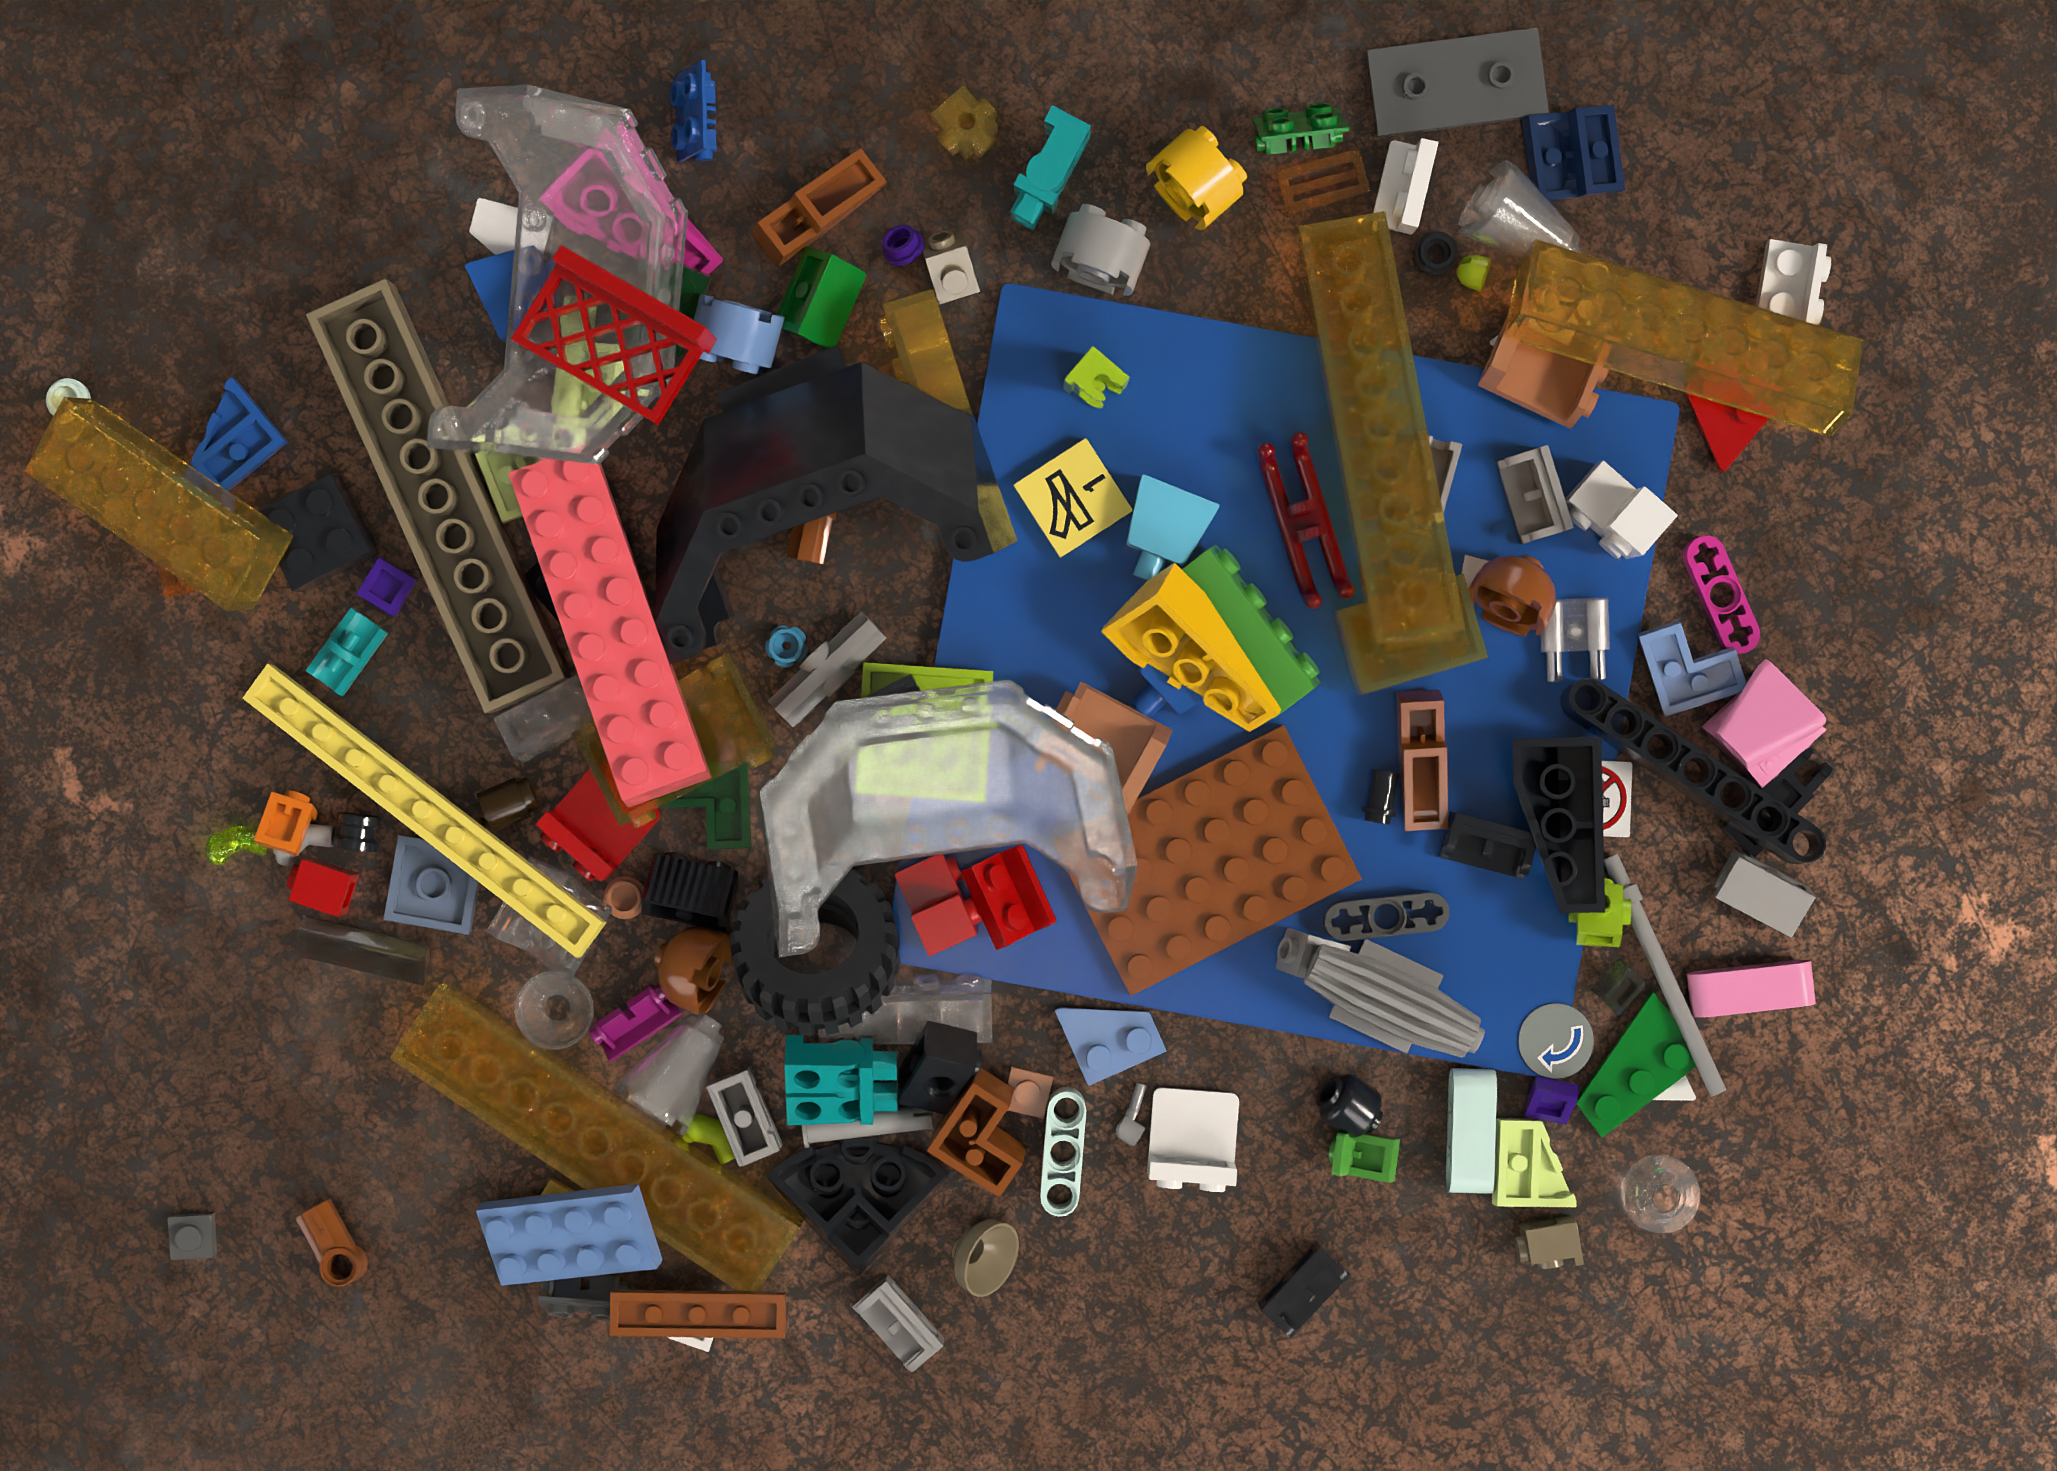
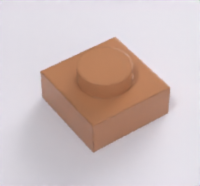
M1012 1065L1007 1085L1012 1087L1014 1092L1008 1111L1044 1119L1053 1075Z

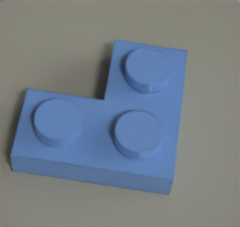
M1679 620L1637 633L1662 713L1665 717L1741 693L1746 685L1734 647L1693 660Z

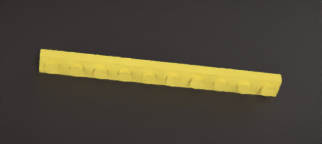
M267 664L244 695L243 699L576 958L582 957L607 923L275 665Z

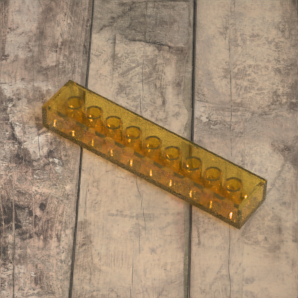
M1382 211L1299 226L1298 234L1299 253L1374 656L1462 642L1465 624L1386 213Z
M449 982L437 986L390 1057L391 1060L584 1189L639 1184L655 1236L737 1291H759L802 1226L804 1220L690 1143L685 1142L681 1137Z

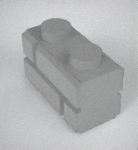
M751 1065L712 1080L706 1086L739 1167L780 1151L783 1145L760 1088H756L757 1080Z

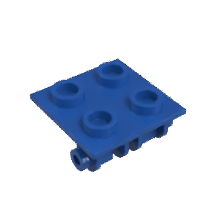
M700 60L676 75L670 87V102L673 107H676V124L673 125L671 130V145L673 150H677V162L680 163L694 155L696 161H712L713 153L717 152L716 129H707L708 127L716 126V120L707 119V115L716 113V107L707 106L716 104L715 81L711 80V73L706 72V60Z

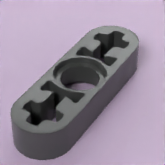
M1429 891L1334 902L1327 907L1323 915V925L1330 936L1340 941L1433 932L1441 929L1447 923L1450 909L1447 901L1442 896ZM1431 899L1432 905L1440 907V914L1433 916L1432 923L1428 924L1426 918L1422 916L1410 917L1413 925L1405 927L1407 914L1402 904L1403 901H1410L1409 909L1411 910L1424 908L1425 900ZM1382 904H1391L1397 909L1398 920L1391 928H1380L1374 921L1375 910ZM1367 905L1366 922L1370 928L1369 931L1362 932L1363 923L1361 922L1349 924L1347 927L1348 932L1341 933L1338 926L1332 925V918L1339 916L1340 909H1345L1349 916H1360L1362 913L1359 907Z

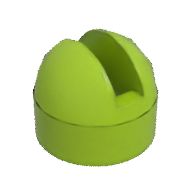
M1481 255L1463 257L1456 270L1460 283L1467 288L1481 292L1488 275L1491 258Z

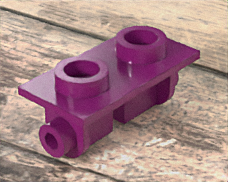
M660 984L656 986L648 985L646 990L626 1002L628 1009L625 1011L617 1008L601 1020L593 1022L594 1027L589 1030V1034L597 1045L601 1044L610 1063L682 1015L679 1007L671 1003L662 993Z

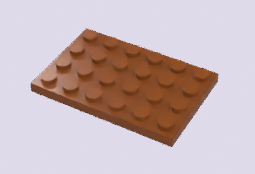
M1284 725L1137 798L1128 816L1115 809L1052 841L1130 996L1362 879Z

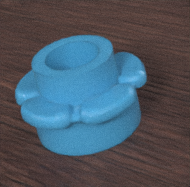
M781 625L771 631V638L766 641L765 650L768 657L775 660L776 665L792 667L795 662L803 661L807 655L808 647L805 645L806 636L801 629L797 627L788 628L786 625ZM785 642H789L791 644V648L789 650L783 649V644Z

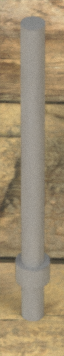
M1618 853L1605 858L1604 866L1610 879L1614 884H1623V899H1631V925L1710 1097L1726 1091L1725 1085L1640 903V900L1643 899L1636 883H1631Z

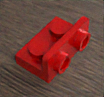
M1022 844L998 852L960 871L996 950L1007 947L1035 931L1056 923V917Z

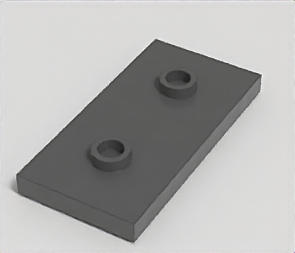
M1538 28L1366 51L1377 138L1519 120L1528 115L1549 113Z

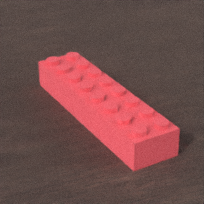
M590 443L508 472L622 801L628 807H632L712 778L672 664L670 665L657 630L654 612L599 456Z

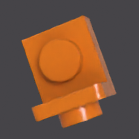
M286 790L284 795L271 792L254 838L255 843L298 856L310 821H316L318 815L314 805L309 803L311 798L291 790Z

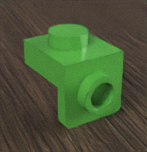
M1338 1132L1329 1150V1161L1333 1164L1332 1175L1340 1177L1351 1175L1386 1183L1395 1182L1400 1139L1366 1132L1362 1136L1351 1138L1348 1133Z

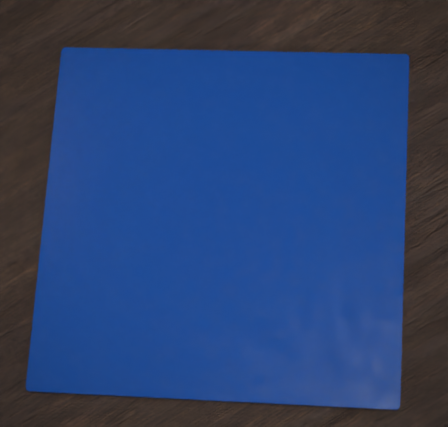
M1005 284L1001 289L977 427L1018 541L994 554L974 561L962 562L953 558L934 667L994 671L985 801L911 796L898 870L943 850L946 859L952 856L955 857L962 871L998 852L1022 844L1056 917V923L1035 931L1007 947L996 950L981 919L982 922L976 924L978 927L976 936L932 956H928L912 921V912L896 879L891 908L897 927L900 964L1404 1053L1328 1017L1334 1004L1303 983L1304 978L1277 970V950L1281 940L1284 938L1286 929L1291 928L1351 946L1350 952L1358 954L1364 939L1340 941L1326 932L1323 925V915L1329 905L1343 900L1429 891L1442 896L1449 905V919L1441 929L1433 932L1368 938V940L1444 975L1438 989L1481 1018L1479 1027L1485 1030V1034L1478 1050L1475 1053L1468 1051L1463 1058L1411 1044L1406 1054L1548 1078L1534 1072L1523 1060L1519 1050V1033L1525 1019L1530 1013L1541 1006L1559 1003L1572 1007L1583 945H1576L1577 923L1568 922V913H1560L1537 847L1528 876L1524 875V878L1520 879L1438 857L1445 829L1404 830L1398 755L1396 692L1439 689L1444 699L1445 743L1447 746L1448 818L1450 811L1531 832L1513 783L1512 739L1597 737L1570 719L1563 712L1560 701L1561 695L1567 686L1584 678H1591L1590 652L1587 651L1585 601L1605 600L1606 678L1604 680L1598 679L1597 681L1626 700L1628 699L1638 644L1637 633H1640L1656 541L1642 556L1630 559L1621 556L1619 559H1616L1600 546L1598 542L1602 538L1590 527L1585 531L1573 523L1574 528L1521 544L1496 462L1548 445L1565 498L1596 463L1604 460L1634 488L1638 489L1645 486L1663 502L1678 422L1679 406L1671 401L1594 388L1593 392L1599 394V398L1592 413L1588 418L1581 416L1573 428L1569 429L1478 386L1484 370L1481 367L1018 284ZM1092 346L1130 377L1127 387L1120 395L1108 390V387L1105 385V390L1102 393L1106 399L1101 401L1104 405L1103 408H1094L1074 391H1071L1069 394L1063 389L1064 379ZM1296 432H1303L1308 437L1310 455L1349 579L1355 587V593L1351 598L1344 599L1340 597L1331 580L1318 537L1303 541L1302 545L1318 594L1322 598L1321 605L1316 609L1308 608L1299 593L1257 454L1258 447L1262 443H1271L1275 448L1277 465L1290 506L1305 501L1306 497L1294 462L1290 443L1291 437ZM1429 435L1433 436L1435 440L1443 442L1453 441L1463 444L1440 528L1434 531L1392 520L1415 436ZM1085 438L1089 441L1132 510L1138 484L1143 474L1219 504L1218 511L1184 566L1180 568L1186 567L1214 545H1217L1221 551L1226 548L1239 563L1241 569L1237 573L1247 586L1253 583L1265 597L1267 604L1263 607L1272 619L1280 618L1289 628L1293 635V639L1290 642L1300 655L1303 652L1308 654L1320 671L1316 676L1321 683L1276 718H1272L1250 732L1205 706L1203 700L1181 715H1178L1166 703L1151 718L1173 731L1166 748L1138 798L1284 725L1362 878L1130 996L1052 842L1115 810L1112 807L1117 794L1049 759L1043 771L1035 767L1042 754L1035 747L1046 726L1052 729L1056 728L1061 717L1055 715L1054 712L1065 691L1074 694L1080 681L1139 712L1130 701L1148 685L1137 672L1140 666L1129 660L1101 632L1103 626L1146 583V580L1133 575L1142 551L1126 545L1133 512L1060 558L1013 486ZM1465 555L1487 561L1500 556L1511 555L1520 557L1521 555H1528L1537 559L1542 564L1543 569L1554 583L1556 602H1562L1564 652H1562V681L1549 682L1547 680L1546 652H1544L1543 632L1541 635L1536 636V630H1529L1525 637L1503 631L1481 617L1485 610L1477 602L1473 608L1470 607L1465 595L1468 589L1460 587ZM1166 561L1163 570L1172 565V563ZM1574 623L1581 628V635L1577 640H1569L1565 636L1564 630L1567 625ZM1578 689L1575 693L1577 706L1582 710L1589 711L1593 705L1591 694L1585 689ZM1614 713L1611 719L1612 728L1618 734L1622 733L1624 715L1621 713ZM1601 739L1602 761H1616L1618 750ZM1372 769L1399 773L1392 812H1396V817H1391L1390 825L1364 821L1366 812H1362V807H1367ZM965 881L957 882L964 898L971 896ZM1431 899L1425 900L1424 908L1415 910L1409 909L1410 901L1402 902L1407 914L1405 927L1413 925L1410 917L1422 916L1426 918L1429 924L1433 922L1434 915L1440 914V907L1432 905ZM1382 904L1375 910L1374 921L1378 927L1387 929L1396 924L1398 912L1393 905ZM1367 905L1359 907L1362 913L1360 916H1349L1345 909H1340L1339 916L1332 918V925L1338 926L1341 933L1348 932L1347 927L1349 924L1361 922L1363 923L1362 932L1369 931L1370 928L1366 922Z

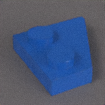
M233 377L226 381L224 395L216 413H212L206 426L205 438L198 444L190 462L219 497L227 494L288 443L246 390Z

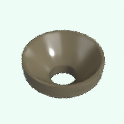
M987 1219L965 1229L961 1238L955 1241L952 1249L954 1274L961 1288L976 1297H985L1001 1287L1009 1277L1018 1256L1019 1239L1016 1230L1011 1225L997 1219Z

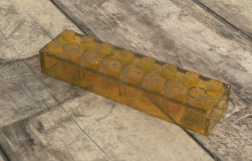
M1534 239L1518 264L1504 333L1505 338L1593 365H1599L1609 370L1830 437L1853 413L1864 341L1861 338L1538 239Z

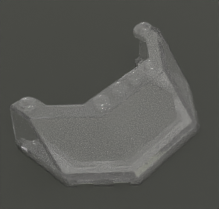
M531 85L457 89L455 117L459 129L468 137L489 141L519 192L504 369L467 407L444 405L432 413L428 425L427 448L600 465L610 454L607 449L620 436H627L643 417L514 343L511 337L554 269L556 263L552 258L560 245L679 311L688 212L681 199L674 198L664 181L667 174L652 147H645L635 129L638 122L630 109ZM562 280L553 295L556 308L578 302L575 287ZM584 292L585 300L593 298V296ZM607 304L587 309L592 329L614 322L611 307ZM580 311L558 317L562 337L584 331ZM619 312L621 320L629 318L628 316ZM551 320L536 323L527 339L536 344L554 340ZM642 324L623 329L627 349L650 343L647 327ZM616 331L594 337L598 358L620 352ZM656 333L657 341L666 339ZM586 340L564 346L568 363L575 365L591 360ZM676 345L660 349L663 369L674 368ZM557 348L549 350V352L558 356ZM652 352L630 358L634 379L656 373ZM623 361L600 367L603 382L608 386L627 381ZM593 369L584 371L594 377ZM671 378L666 379L667 385ZM659 381L636 387L639 402L646 408L656 397L662 395ZM629 390L620 392L631 398Z
M1011 680L836 701L825 713V719L811 735L808 734L788 757L787 764L760 790L772 916L779 957L805 954L816 947L820 938L817 910L851 868L857 865L1026 843L1076 876L1081 900L1088 909L1097 913L1127 910L1138 864L1113 747L1099 737L1096 739L1090 737L1075 727L1073 720L1050 705L1042 706L1025 695L1024 689Z

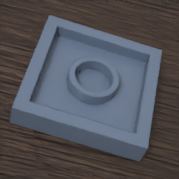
M403 834L398 835L383 920L469 935L472 931L480 883L423 838Z

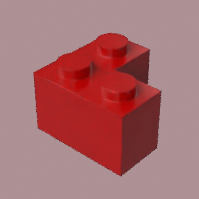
M943 850L894 873L912 912V921L928 956H932L976 936L978 933L976 924L982 922L972 896L964 898L957 883L964 880L955 857L952 856L946 859Z

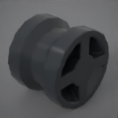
M338 812L337 822L340 824V834L334 838L333 847L354 851L377 852L378 842L374 837L375 830L381 826V817Z

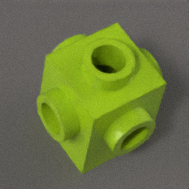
M1605 878L1604 913H1568V922L1577 923L1576 945L1620 947L1623 925H1630L1631 899H1623V884H1614L1611 879Z

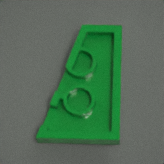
M1651 990L1643 1000V1005L1632 1021L1628 1022L1620 1033L1621 1037L1605 1059H1602L1578 1094L1577 1107L1602 1138L1697 1067L1675 1019Z

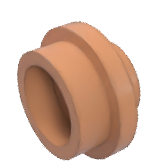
M631 876L615 878L607 885L604 891L606 909L610 914L620 919L636 917L641 913L644 885L638 879Z

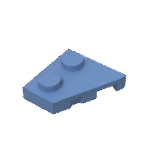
M1061 1006L1055 1009V1013L1088 1086L1167 1051L1149 1010L1083 1009Z

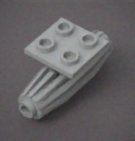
M1364 939L1358 954L1321 944L1316 950L1303 980L1305 985L1334 1004L1328 1017L1404 1053H1408L1411 1044L1463 1058L1468 1051L1475 1053L1478 1050L1485 1034V1030L1479 1027L1481 1018L1438 989L1444 975L1368 939Z

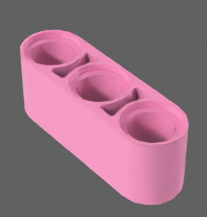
M1811 960L1780 961L1687 973L1690 1008L1693 1017H1715L1816 1004Z

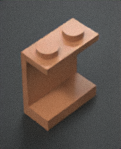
M1519 297L1504 320L1478 386L1572 429L1581 416L1586 418L1590 416L1597 403L1599 394L1593 392L1597 382L1602 383L1611 368L1613 360L1608 358L1607 355L1613 341L1605 337L1594 353L1528 323L1535 304Z
M1080 681L1074 694L1065 691L1054 712L1055 715L1061 717L1056 728L1052 729L1046 726L1035 749L1042 752L1035 767L1043 771L1049 759L1063 765L1117 794L1112 808L1128 816L1166 748L1173 730Z

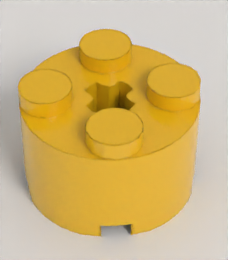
M1200 126L1196 131L1192 129L1184 130L1146 164L1148 176L1155 170L1159 178L1154 187L1162 199L1185 222L1191 217L1199 221L1194 227L1198 230H1204L1243 195L1242 183L1247 179V175L1241 165L1234 159L1230 158L1227 160L1216 148L1218 146L1217 139L1204 126Z

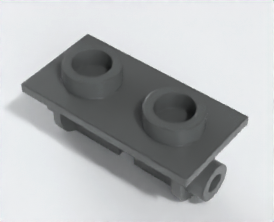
M590 1276L589 1290H581L583 1277L541 1282V1292L548 1293V1296H538V1302L542 1310H548V1315L559 1318H571L574 1312L591 1313L590 1317L593 1319L610 1321L611 1290H629V1281L621 1280V1276Z

